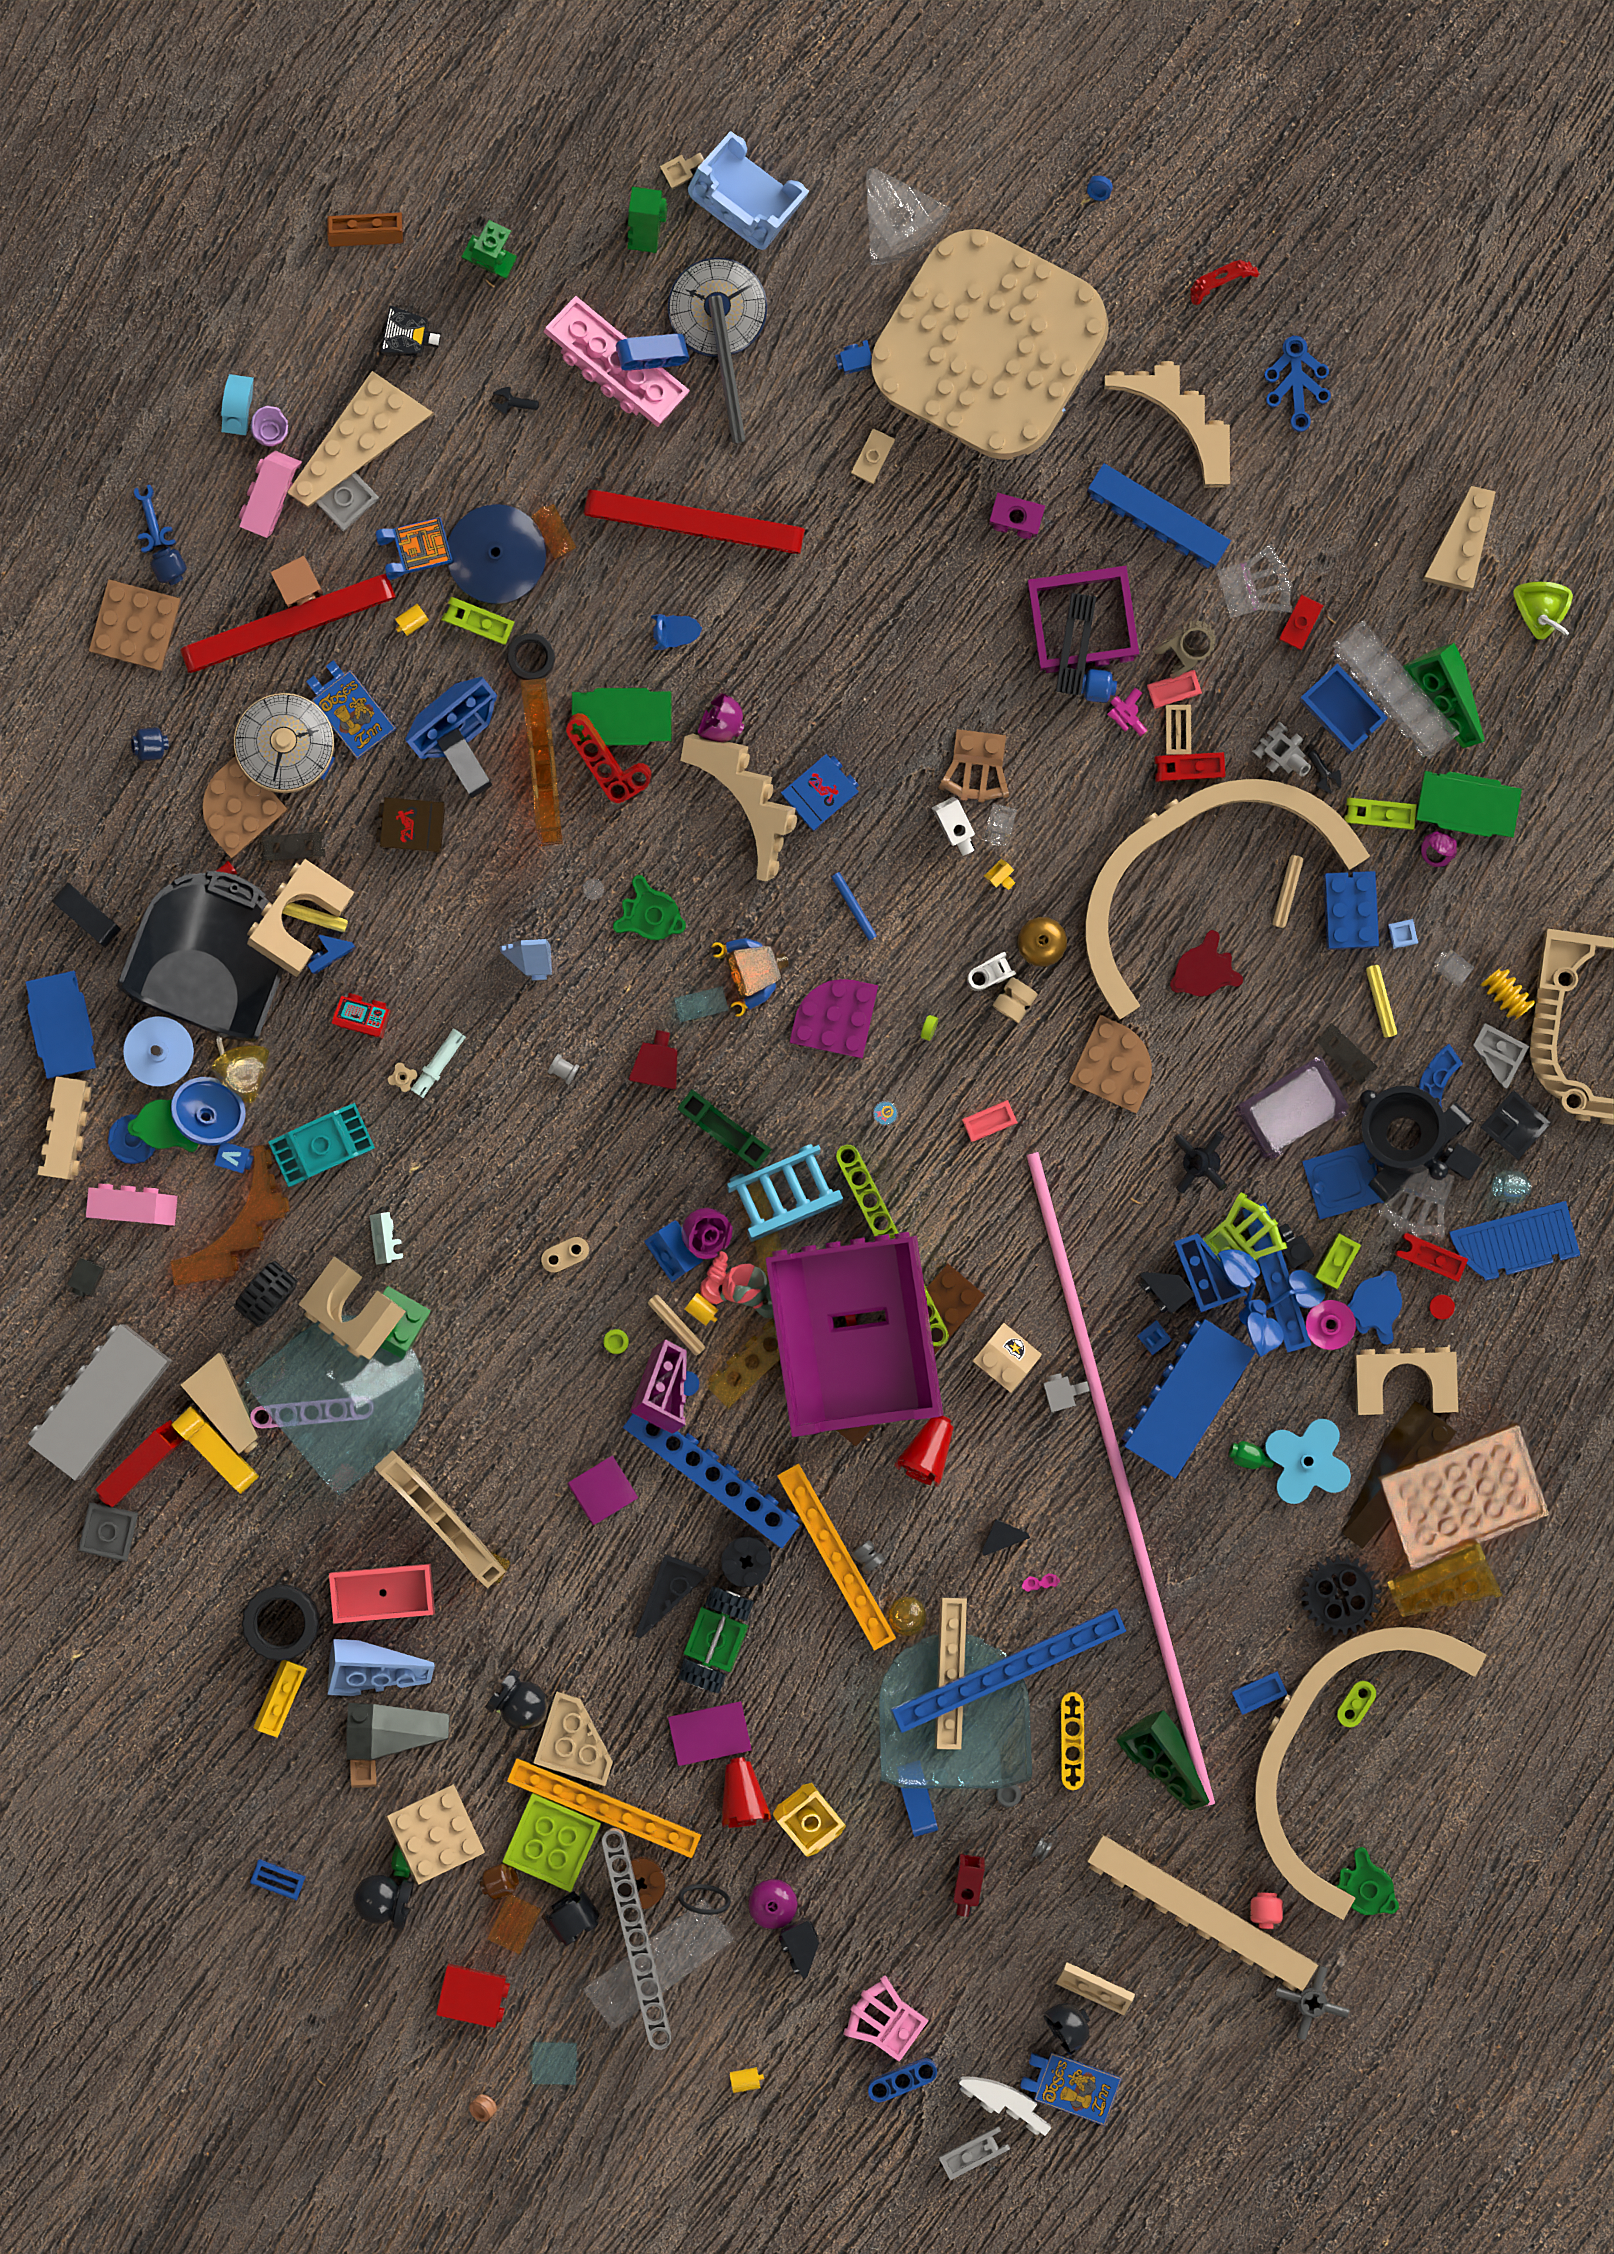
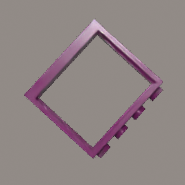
M1127 566L1029 579L1027 581L1040 671L1045 670L1046 674L1058 673L1061 659L1047 660L1037 591L1120 579L1130 648L1087 654L1086 664L1095 663V667L1110 665L1109 661L1112 660L1127 663L1134 661V657L1139 656ZM1079 655L1070 656L1067 667L1077 669Z

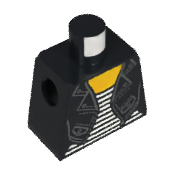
M389 306L381 354L382 356L422 357L424 346L439 348L441 333L428 331V319L400 308Z

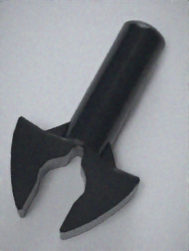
M504 387L493 392V395L504 396L508 400V402L506 401L503 404L491 402L493 407L504 415H507V410L511 407L538 410L539 401L513 397L510 393L511 387Z
M1310 751L1308 757L1321 776L1320 782L1315 784L1317 788L1332 794L1333 792L1327 786L1328 777L1333 779L1340 789L1342 784L1340 770L1338 769L1336 772L1329 771L1317 751Z

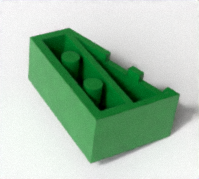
M632 186L628 215L630 231H628L627 249L657 253L661 222L666 223L668 211L667 199L663 198L661 190Z

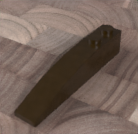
M1414 1401L1384 1439L1343 1534L1363 1549L1418 1483L1457 1431L1420 1403Z

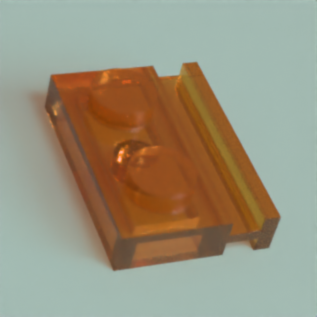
M513 1894L508 1895L487 1939L520 1955L542 1908Z

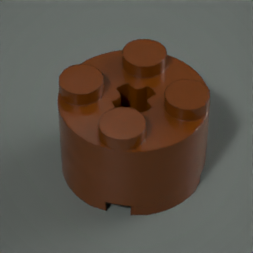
M632 1858L630 1860L635 1879L645 1878L644 1883L647 1887L642 1886L640 1889L637 1888L642 1909H648L654 1906L663 1896L666 1886L665 1874L661 1866L651 1858ZM626 1862L620 1867L619 1871L626 1869ZM622 1883L618 1886V1891L621 1895L628 1896L632 1893V1887L628 1883Z

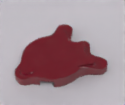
M1210 930L1200 946L1190 949L1181 956L1176 967L1175 976L1170 981L1172 991L1203 997L1216 992L1223 986L1238 987L1243 983L1242 975L1231 967V954L1228 952L1223 954L1217 953L1220 939L1217 931Z

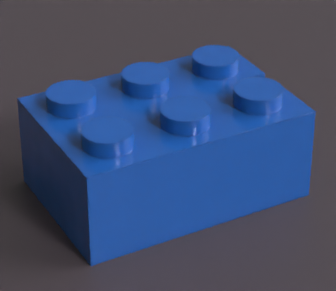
M1338 663L1299 699L1303 706L1348 754H1351L1368 738L1365 733L1370 736L1388 719Z
M1375 871L1353 872L1350 874V877H1348V873L1324 874L1327 950L1377 948L1379 946Z

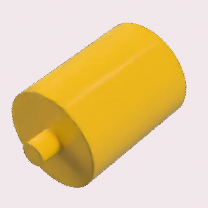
M415 604L395 618L399 625L395 629L397 632L403 630L406 636L427 623L429 619L420 606Z
M698 1293L685 1307L688 1313L705 1326L710 1320L714 1323L717 1321L714 1315L719 1309Z
M757 2067L730 2072L733 2093L761 2088L759 2080L764 2079L763 2074L758 2075Z

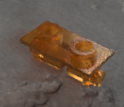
M554 504L548 507L544 506L532 515L554 559L577 548Z

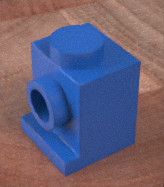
M867 340L862 341L861 347H858V344L844 347V351L840 352V354L835 355L838 370L843 369L844 375L872 368V356Z

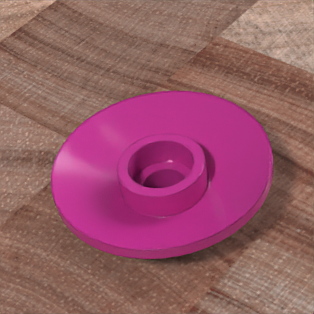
M1336 1300L1322 1301L1310 1310L1306 1319V1330L1311 1341L1318 1347L1327 1350L1339 1349L1348 1344L1353 1338L1356 1329V1321L1351 1309L1344 1303ZM1330 1319L1336 1323V1326L1332 1329L1326 1326V1322Z

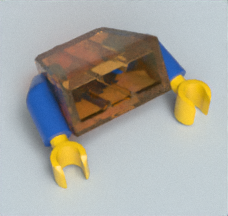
M747 938L729 941L726 945L714 943L711 946L712 948L718 946L722 948L720 954L713 956L716 958L726 957L740 1000L744 999V1002L736 1001L731 1005L733 1007L738 1004L742 1007V1012L735 1015L737 1017L743 1015L747 1008L752 1009L766 1002L776 989V982L781 979L779 970L787 968L789 965L788 958L784 953L774 956L770 946L763 947L760 942Z

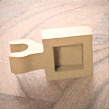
M698 153L685 161L683 156L680 155L661 165L660 168L672 190L693 178L691 171L697 169L704 161L701 153Z

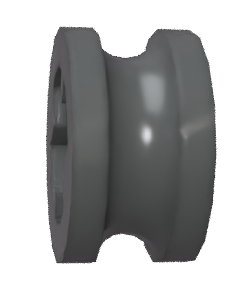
M1041 1837L1032 1851L1031 1857H1038L1039 1862L1042 1863L1052 1843H1045L1044 1838Z

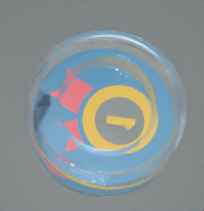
M890 1101L879 1102L873 1110L875 1121L883 1126L893 1124L898 1117V1110L895 1104Z

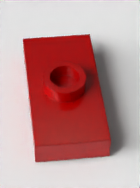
M1301 594L1279 640L1301 651L1324 605Z

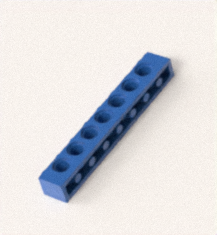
M632 1414L623 1426L625 1430L780 1548L784 1547L800 1526L797 1522L799 1517L788 1508L785 1512L778 1508L779 1502L768 1493L764 1497L757 1492L759 1486L748 1478L745 1482L737 1476L739 1471L729 1463L726 1466L717 1461L719 1456L709 1448L704 1451L697 1445L700 1441L691 1434L687 1433L684 1436L679 1431L672 1434L661 1428L658 1435L652 1436L646 1430L649 1422ZM671 1436H675L680 1440V1448L676 1451H671L666 1446V1441ZM694 1451L700 1455V1463L698 1465L691 1466L687 1463L686 1455L689 1452ZM709 1467H717L719 1469L720 1478L718 1480L710 1481L706 1477V1470ZM729 1482L739 1484L740 1492L738 1495L730 1496L727 1494L726 1485ZM750 1497H756L760 1501L759 1509L756 1511L748 1510L745 1505L746 1500ZM770 1512L777 1513L780 1517L779 1524L769 1526L765 1521L766 1515Z

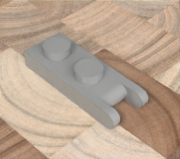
M999 2126L939 2156V2160L950 2180L1010 2149L1008 2144L998 2148L993 2138V2135L1001 2131Z

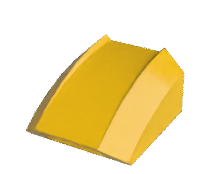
M812 1783L801 1785L796 1792L778 1804L773 1812L777 1822L806 1857L821 1851L841 1835L846 1827L841 1818Z

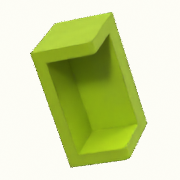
M1340 1233L1336 1234L1314 1278L1333 1289H1338L1361 1245Z

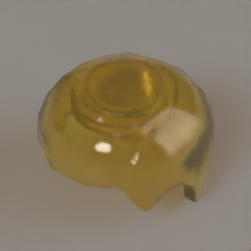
M902 1597L895 1600L888 1613L891 1628L901 1636L912 1637L920 1633L927 1620L926 1611L922 1603L914 1597Z

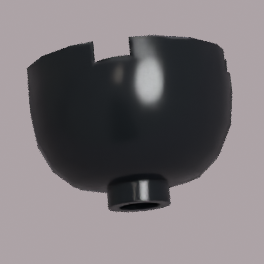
M1062 2003L1053 2006L1043 2013L1052 2034L1063 2042L1060 2045L1068 2054L1072 2055L1085 2045L1090 2033L1087 2024L1090 2018L1083 2008L1078 2010L1071 2004Z

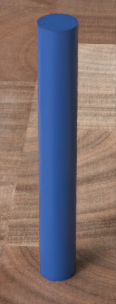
M840 872L831 876L868 941L877 937Z

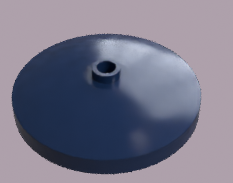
M493 504L474 509L456 524L448 541L453 561L448 563V567L454 581L468 596L483 603L506 604L524 597L537 585L544 572L546 546L542 533L528 515L511 506ZM494 548L501 551L497 557L492 556L491 551Z

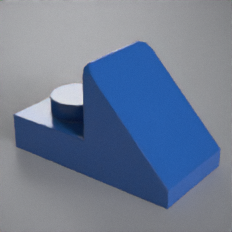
M318 935L328 952L325 954L323 951L318 952L310 958L311 963L307 966L315 975L356 949L352 942Z

